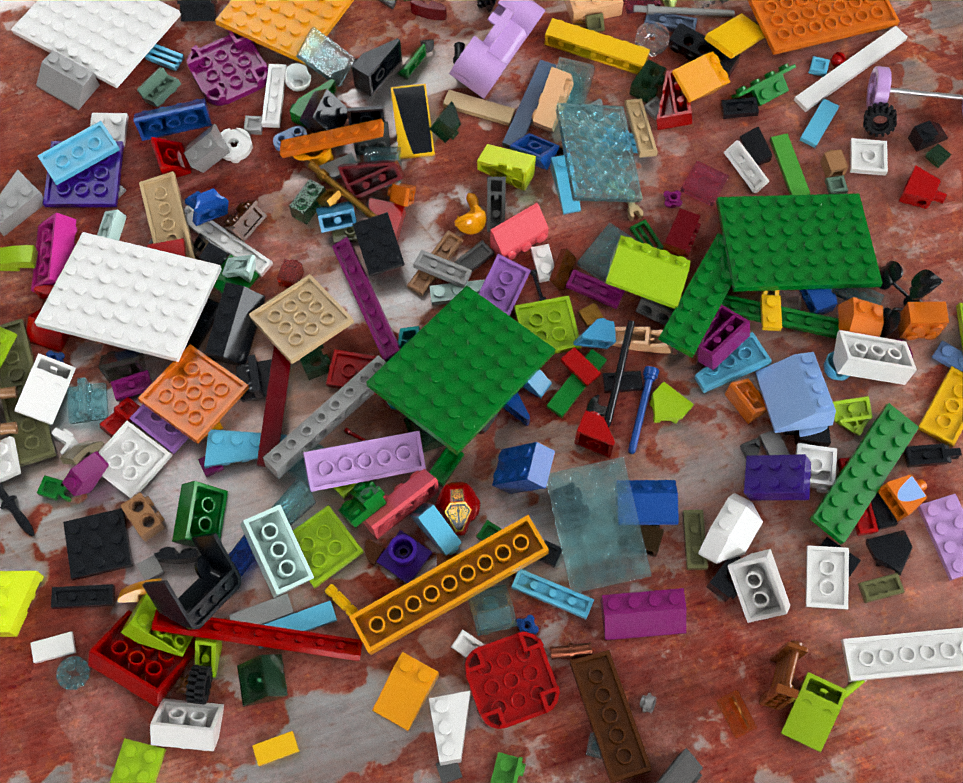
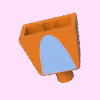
M907 475L887 482L880 487L878 493L897 521H900L910 515L927 499L924 490L927 489V484L923 479L916 481L912 475Z

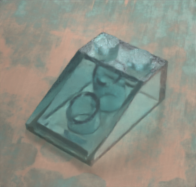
M559 57L557 69L572 74L574 82L562 113L580 117L591 87L595 67L592 64Z

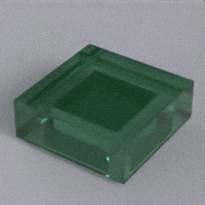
M937 144L926 154L925 158L939 168L952 154Z

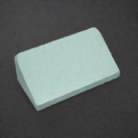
M118 209L105 211L97 235L119 241L126 221V215Z

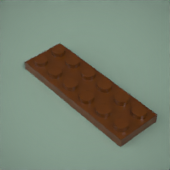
M607 650L571 660L569 664L610 783H616L651 772L650 762L610 651Z

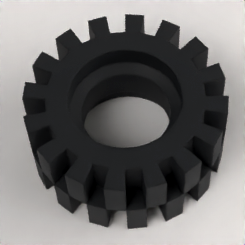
M879 102V105L873 104V108L871 106L868 107L864 114L863 126L866 132L869 131V135L872 136L875 133V137H878V134L884 137L885 133L889 135L890 131L893 132L895 130L897 111L892 105L888 107L889 103L882 105V102ZM876 116H884L887 118V121L876 123L873 119Z
M193 665L187 679L188 684L186 685L187 703L203 705L207 703L213 679L211 666Z

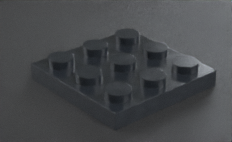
M122 508L63 522L70 575L73 581L133 567L126 517Z

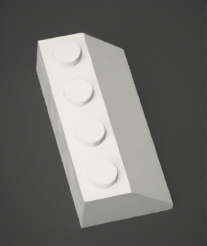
M842 330L837 332L833 355L837 374L905 385L917 371L905 341Z

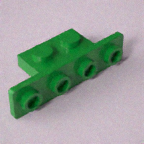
M786 63L778 67L779 71L774 73L773 70L764 74L765 78L761 80L757 78L749 82L750 86H742L736 89V93L731 95L732 99L741 97L751 91L753 97L757 99L758 106H761L788 92L789 88L783 74L796 68V65H788Z

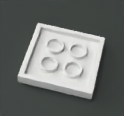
M126 421L99 451V454L109 464L102 477L129 498L141 492L172 457L171 453L129 421Z

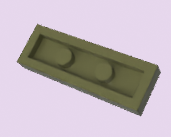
M683 510L686 569L707 570V559L698 554L705 540L703 510Z

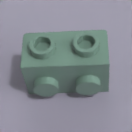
M159 67L137 91L146 103L158 107L171 94L176 92L181 82L179 79L168 75L164 68Z

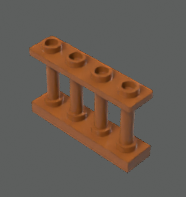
M791 640V642L785 643L771 655L770 661L777 664L771 688L760 696V705L779 711L797 699L799 690L793 688L792 681L797 661L807 654L809 648L803 646V643Z

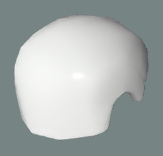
M290 64L285 70V83L293 91H304L310 86L311 74H309L307 67L303 64Z

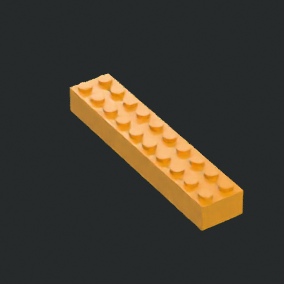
M527 515L350 615L349 618L367 652L373 655L549 554V549L531 518Z

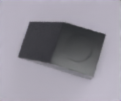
M929 120L914 126L908 139L918 152L947 140L948 136L939 123Z
M200 233L193 243L194 253L206 262L222 265L226 260L227 252Z

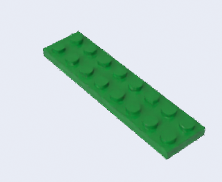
M719 233L716 235L681 297L678 307L673 311L658 340L691 358L695 354L732 285L723 235Z
M890 403L886 404L809 519L840 545L845 543L919 427Z

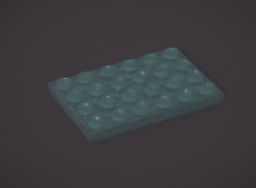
M557 103L555 108L572 200L641 202L643 198L624 107Z
M624 457L550 473L547 487L572 594L652 576Z

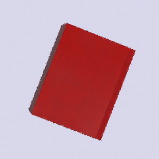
M156 137L150 139L162 175L173 171L176 178L192 172L181 142Z
M41 309L29 315L27 336L30 343L62 352L70 335L36 326L35 320Z

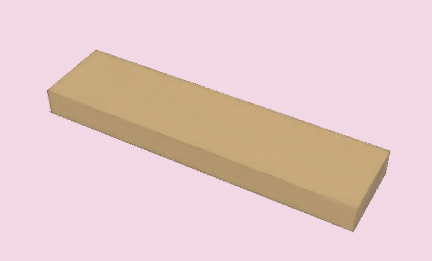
M448 90L443 102V107L507 126H510L515 113V108Z
M642 98L625 100L624 106L639 158L657 156L658 151Z

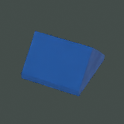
M529 133L512 143L510 148L514 151L536 156L535 166L548 170L551 164V157H555L559 145Z

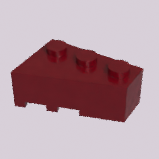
M397 159L340 164L337 167L348 191L357 199L397 182L405 176Z
M680 208L662 250H666L676 256L688 257L692 248L689 245L693 246L697 236L694 233L698 234L701 223H698L701 215Z

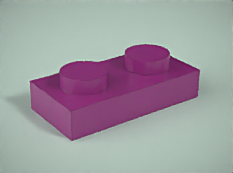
M148 370L111 382L116 401L141 394L152 384Z

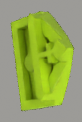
M665 382L653 392L652 399L649 402L654 413V423L672 421L677 424L679 419H683L694 406L691 401Z
M869 396L833 401L836 409L834 422L860 436L867 423L873 418Z

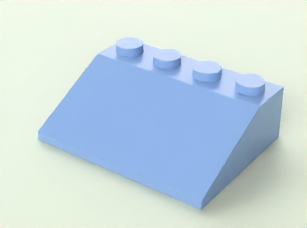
M814 352L794 354L755 372L774 433L833 425L836 409Z

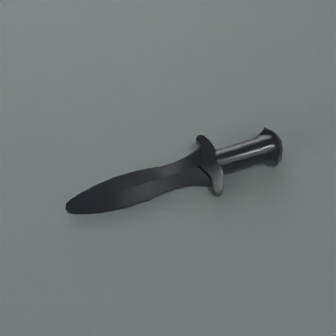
M0 483V498L3 501L0 509H8L19 526L27 534L34 536V530L29 520L16 506L15 499L17 496H9L4 490L3 484Z

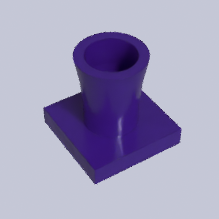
M400 530L376 562L407 584L415 579L433 552Z

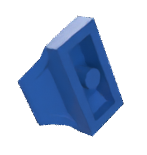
M214 188L197 194L192 222L198 226L228 214L229 201Z

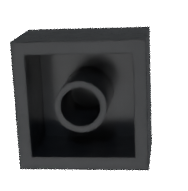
M328 89L315 91L300 121L313 133L344 127L348 119L347 107Z

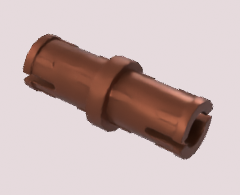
M570 642L568 645L550 647L552 660L569 657L574 659L577 656L593 654L591 642L580 644Z

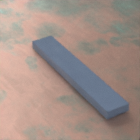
M543 60L539 61L502 142V146L511 149L510 145L527 134L533 121L532 114L538 107L539 97L543 93L551 67L556 68L555 64Z

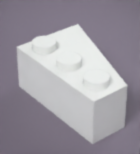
M470 691L429 698L440 766L460 763L462 761L471 696Z

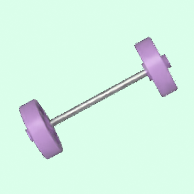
M876 66L870 75L866 105L867 109L869 106L873 108L875 103L879 105V102L885 105L888 102L890 93L963 100V95L891 88L890 68Z

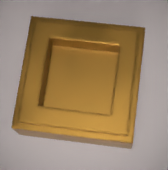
M595 303L578 312L587 328L596 319L604 318Z

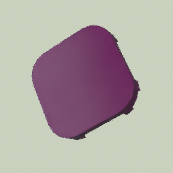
M228 31V36L201 48L195 45L191 48L192 51L188 59H186L190 72L204 98L216 106L230 104L262 89L267 83V64L262 59L253 41L231 31Z

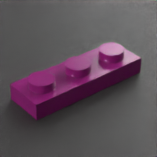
M575 269L566 284V288L615 309L618 308L625 293L624 290L606 284Z

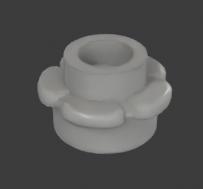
M648 693L646 696L643 695L640 701L642 711L644 713L653 712L656 697L652 696L651 693Z

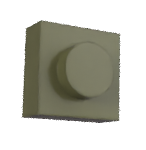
M603 13L585 16L586 29L596 32L605 31Z

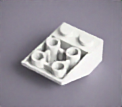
M38 353L14 411L53 425L76 368Z

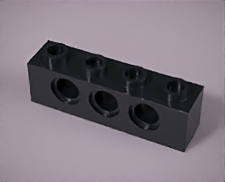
M679 23L669 39L670 49L675 53L683 54L690 61L705 55L700 53L702 50L707 53L714 52L722 60L720 64L727 72L729 78L739 63L740 54L730 59L707 42L703 34ZM689 42L692 45L686 46L685 43Z

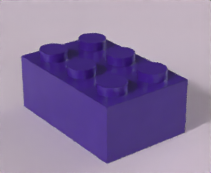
M806 454L746 456L744 494L750 501L809 500L811 461Z

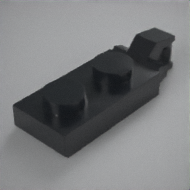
M945 443L907 446L904 450L907 468L944 465L962 456L960 448L949 449V446L945 445Z

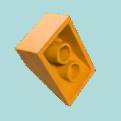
M714 52L707 53L672 71L689 103L713 94L730 83L727 72L722 68L720 60Z
M402 652L372 711L409 731L438 680L439 672Z

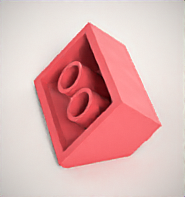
M538 203L490 230V247L496 255L500 254L513 260L517 254L522 251L526 252L534 244L542 243L546 240L549 228Z

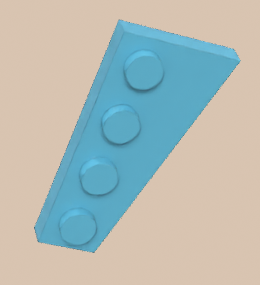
M752 331L750 336L714 370L705 367L695 374L694 379L703 393H706L768 366L772 360Z

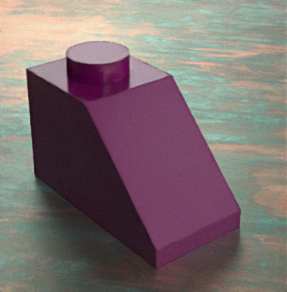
M96 451L71 468L62 483L73 496L90 493L109 464Z

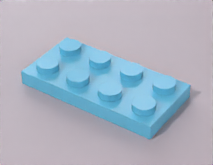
M99 121L39 154L38 158L55 184L58 185L120 149L102 121Z

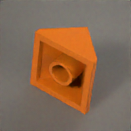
M749 378L732 382L728 386L725 396L748 424L767 412L761 393Z

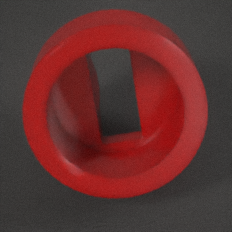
M836 52L831 58V64L834 67H838L846 61V56L843 52Z

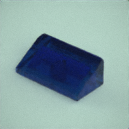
M244 534L228 554L241 577L255 560V556Z

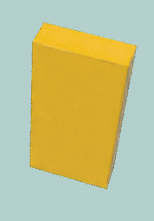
M294 731L252 745L259 767L300 752Z

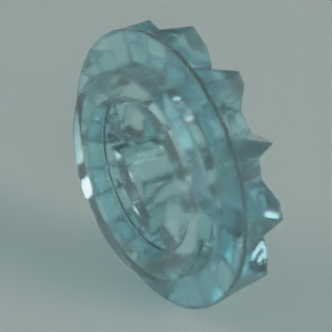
M77 656L68 657L58 666L56 678L63 688L77 690L81 686H85L86 681L90 678L89 673L91 669L83 658ZM75 668H77L76 671L80 674V676H74L73 679H71L72 676L69 675V673H67L66 671H74Z

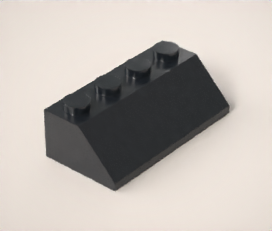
M226 282L205 354L212 360L237 366L247 363V356L250 354L257 326L248 314L263 305L266 297L245 286Z

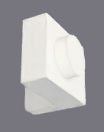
M55 427L51 433L58 441L65 444L60 451L62 455L73 446L79 444L73 437V434L65 428L60 430Z

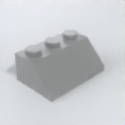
M52 50L41 63L36 86L79 110L100 84L93 72Z

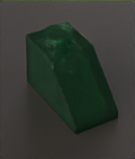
M452 101L444 108L429 128L444 143L450 138L453 140L458 135L459 131L457 129L461 125Z

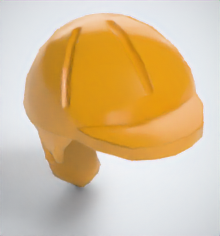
M468 193L466 200L470 211L463 216H457L454 223L463 233L477 234L485 227L486 213L479 206L476 194Z

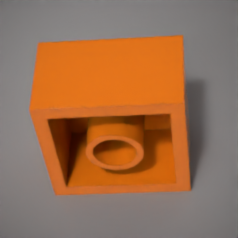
M946 301L907 302L900 312L899 338H906L907 340L917 338L932 340L937 338L949 323Z

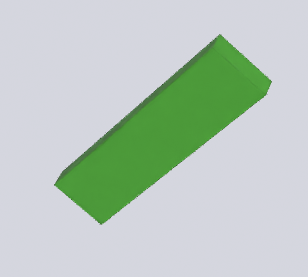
M788 133L771 137L769 141L789 194L810 195Z

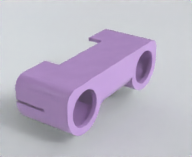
M499 0L498 6L487 19L494 25L484 41H481L476 36L471 39L449 74L484 99L546 11L533 0Z

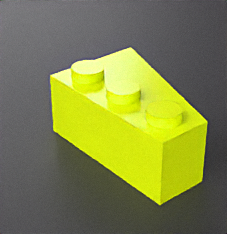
M487 144L477 160V170L492 177H506L507 184L525 191L535 175L536 156Z
M0 571V637L18 636L28 614L27 610L30 603L34 600L39 583L44 578L38 571Z

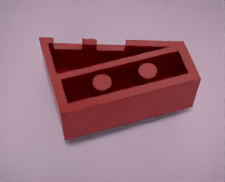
M673 70L666 71L659 112L657 114V130L692 124L691 104L686 99L672 74Z

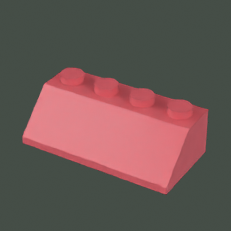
M425 469L420 472L416 471L406 483L398 484L394 488V492L389 496H383L387 504L363 521V524L376 540L439 493L438 480Z

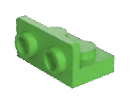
M498 752L490 783H517L518 776L523 777L526 764L522 763L523 758Z

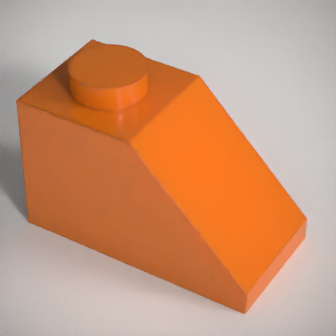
M398 182L392 183L387 193V196L390 197L389 201L406 207L414 204L416 186Z

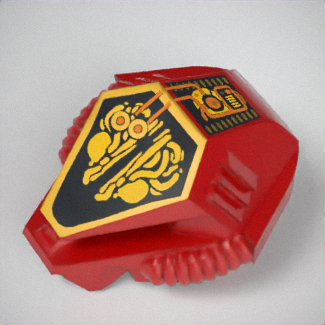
M451 482L446 484L441 490L435 507L454 533L460 536L467 533L469 524L477 518L481 503L467 483Z

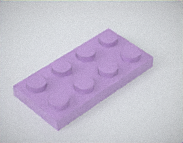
M956 494L921 504L917 507L949 580L963 577V509Z

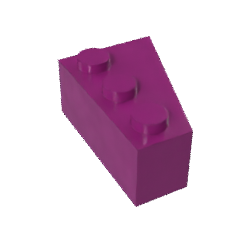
M721 304L697 348L698 362L714 370L750 336V321Z

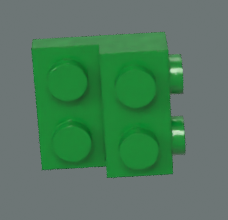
M372 480L369 482H359L350 491L353 498L344 502L338 511L342 517L356 528L387 504L383 498L385 493Z

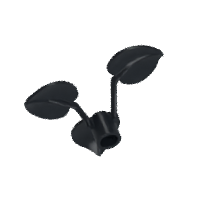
M889 261L880 270L883 283L878 288L886 290L893 285L905 296L903 301L905 307L907 302H923L921 298L937 288L943 280L930 270H922L913 277L911 281L912 287L909 288V295L896 284V281L903 275L902 266L896 261ZM887 307L883 309L884 324L880 337L885 338L898 327L901 321V314L898 311H902L903 308L895 307L891 310Z

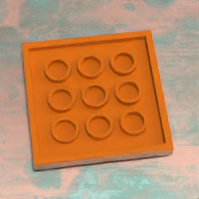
M190 344L183 351L179 362L173 361L138 397V400L198 444L245 394L249 386Z

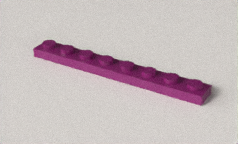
M346 237L333 245L332 248L383 360L388 362L401 348L352 242Z

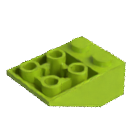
M146 593L135 606L121 633L139 644L182 657L193 636L151 630L156 607Z
M808 672L804 676L799 688L798 697L794 700L781 734L821 752L841 710L848 690Z

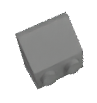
M216 124L210 126L190 142L184 152L190 166L202 173L230 153Z

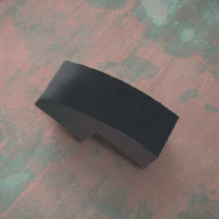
M164 547L159 552L154 553V555L162 563L189 564L194 563L200 556V553L196 548H186L181 553H178L174 547Z

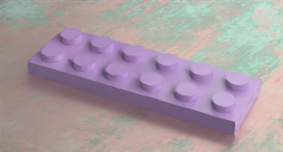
M420 431L303 452L310 492L426 469Z

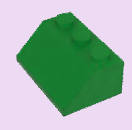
M198 481L182 484L172 542L196 547L192 540L193 536L216 533L220 539L228 491Z

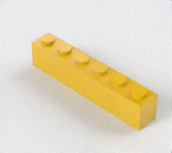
M552 18L545 33V45L642 76L649 58L650 49L598 33L594 30H588L563 20Z

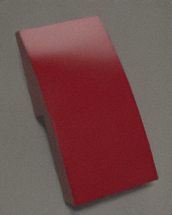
M411 0L410 2L411 13L431 20H446L447 9L441 3L433 0L429 4H426L423 0Z

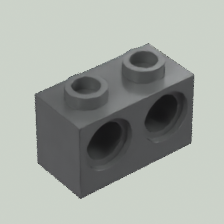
M642 297L635 312L666 326L675 309Z

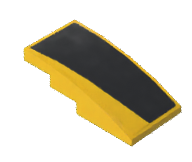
M426 84L391 87L399 159L434 156Z

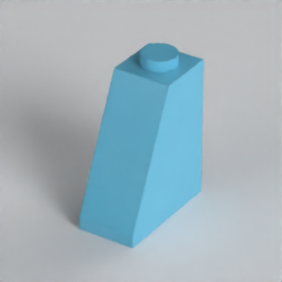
M424 503L410 514V517L441 553L452 555L459 549L458 546L462 542L433 504Z

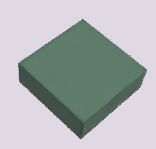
M844 175L825 179L828 194H847L848 188Z

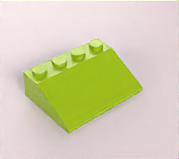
M621 235L613 252L605 283L675 309L679 305L691 261L685 257L676 256L666 250H660L647 243H641L631 237Z

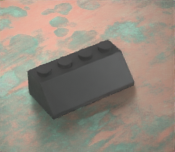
M685 748L677 755L656 783H697L702 776L699 772L703 767L691 752Z

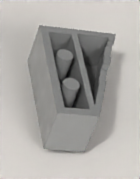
M19 170L15 172L0 193V233L3 236L7 235L43 206L44 197L41 192Z

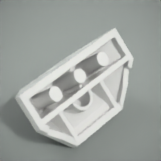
M736 493L729 496L710 527L698 554L716 564L723 560L744 555L763 523L752 501Z

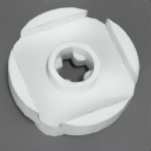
M228 128L221 132L230 151L223 159L232 163H239L250 154L253 145L247 131L242 128L232 130ZM236 142H238L236 147L231 146V143L235 144Z

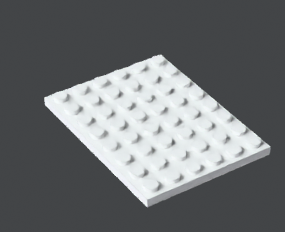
M37 0L11 30L15 35L49 53L52 50L58 52L93 72L96 78L118 88L181 16L179 10L159 0Z
M83 232L35 320V324L38 327L179 362L222 269L218 264Z

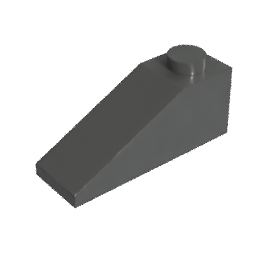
M487 177V232H490L492 228L505 221L506 177Z

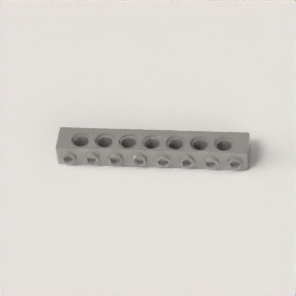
M379 355L267 453L263 457L265 466L280 479L303 458V452L311 451L375 393L366 386V382L386 362Z

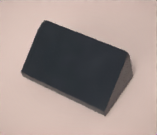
M759 127L740 136L743 146L757 165L770 162L772 153Z

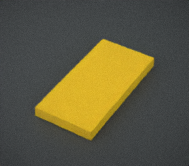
M741 13L707 33L704 39L732 59L765 37L760 26Z
M953 366L947 372L918 425V430L943 444L945 443V445L951 448L954 447L963 430V372Z

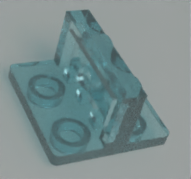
M85 377L77 378L78 386L67 389L69 423L77 424L105 420L108 417L106 383L90 384Z

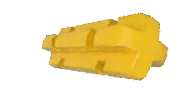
M330 584L325 589L326 594L330 598L332 597L333 601L348 616L358 611L340 591L338 592V589L333 584Z

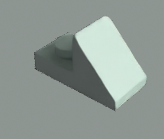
M245 255L228 258L222 275L227 278L240 276L250 283L256 268L255 256Z

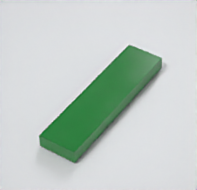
M593 349L585 356L598 371L607 362L606 358ZM572 373L547 404V408L563 418L585 390L586 386Z

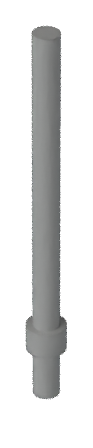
M647 4V6L633 5V12H642L647 15L662 13L734 17L735 14L734 10L664 7L655 6L654 4Z

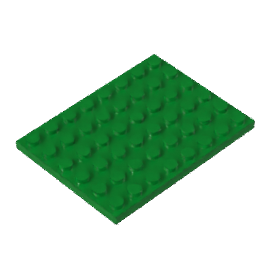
M859 193L717 197L716 204L733 292L881 287L883 282Z
M466 286L366 382V386L458 455L555 354L556 349L473 289Z

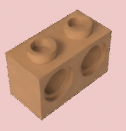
M139 492L121 504L120 507L140 537L146 542L165 529L162 523L165 519L159 511L154 512L152 509L154 503L150 497H144ZM143 505L141 511H135L137 506ZM149 520H154L152 526L146 527V523Z

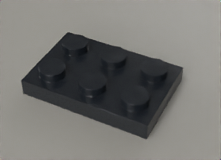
M388 212L353 223V228L370 277L405 265Z

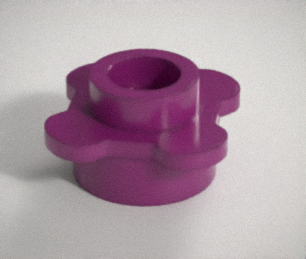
M680 191L664 192V204L666 207L676 208L682 205Z

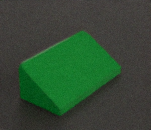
M425 44L419 46L397 72L398 75L405 79L411 76L426 57Z

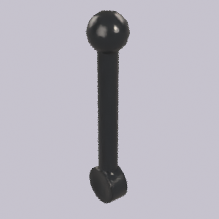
M532 269L530 275L533 276L540 297L539 301L546 300L542 295L536 276L537 271Z

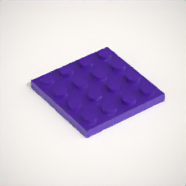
M51 141L50 148L63 141ZM115 141L119 146V151L58 185L55 184L47 172L43 199L44 207H117L124 150L123 141Z

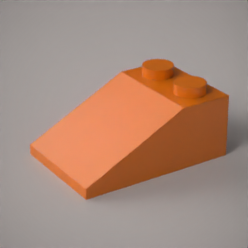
M855 297L846 300L838 305L839 330L880 337L884 324L883 306Z

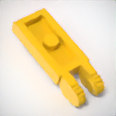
M773 290V295H767L768 291H761L762 330H782L780 290Z

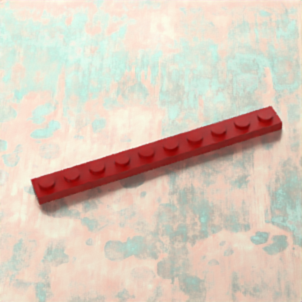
M157 609L151 630L354 661H360L362 640L215 617H211L200 629L189 630L162 615Z

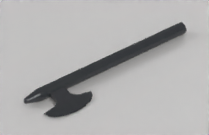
M631 320L627 322L608 407L599 405V395H595L588 403L586 410L589 412L595 411L601 416H605L608 428L612 423L635 322Z

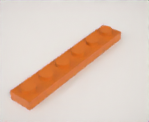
M382 119L284 139L281 140L280 155L282 158L380 138L384 134V122Z

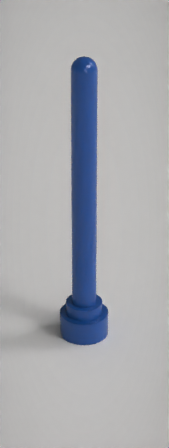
M652 366L644 367L643 376L645 383L628 448L630 454L636 452L652 383L659 375V369Z

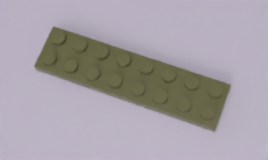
M22 318L0 325V327L17 334L0 368V388L16 386L18 390V398L1 399L6 423L16 421L18 424V434H9V436L15 439L20 467L57 456L50 424L14 411L35 362L27 336L26 324Z

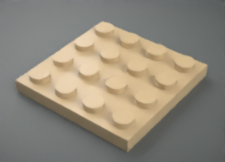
M310 274L248 314L255 325L291 364L354 323L353 318Z

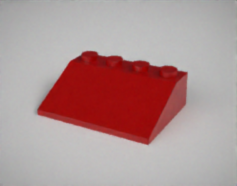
M128 610L90 649L88 665L157 707L170 692L194 656L195 649L188 646L181 657L133 641L121 633L132 611Z

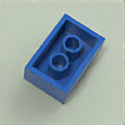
M538 442L501 449L497 468L493 475L492 486L509 494L545 489L555 451Z

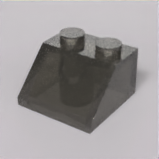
M128 349L120 352L111 351L106 355H101L99 369L107 381L111 383L112 381L145 371L144 354Z

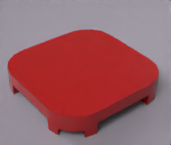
M526 631L518 632L477 647L465 659L464 672L478 714L483 723L491 728H508L548 713L554 709L558 702L559 686L556 683L544 650V644L534 634Z

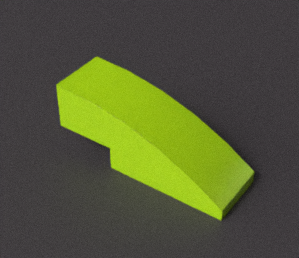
M34 245L0 248V271H20V268H36L37 249Z

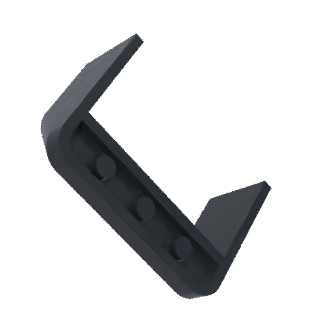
M216 533L192 537L194 544L201 554L194 565L199 578L179 598L167 580L145 582L142 585L159 613L189 630L200 629L241 586V576Z

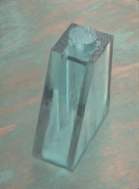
M298 478L272 508L281 505L291 526L312 508L316 501L312 492Z

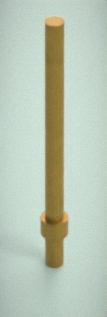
M313 161L308 164V168L316 173L322 182L325 181L332 188L340 190L342 196L368 218L377 216L329 176L330 173L324 168L321 169Z

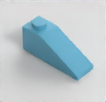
M569 154L551 157L550 170L563 215L581 211L574 170Z

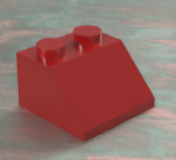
M585 410L576 432L574 444L610 458L615 440L604 417H601L595 411L589 412Z

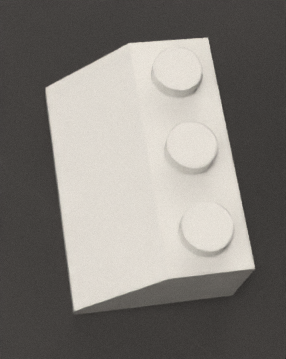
M771 549L751 553L728 565L747 623L788 613L790 603Z
M164 698L160 702L150 723L151 745L214 751L220 735L224 704L206 703L203 705L187 703L186 700Z

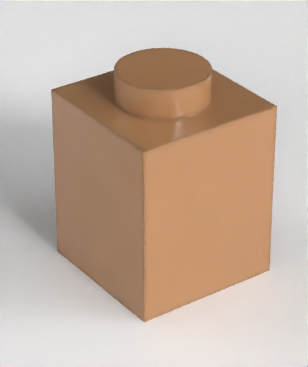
M841 149L829 150L823 154L820 164L826 178L845 175L848 165Z

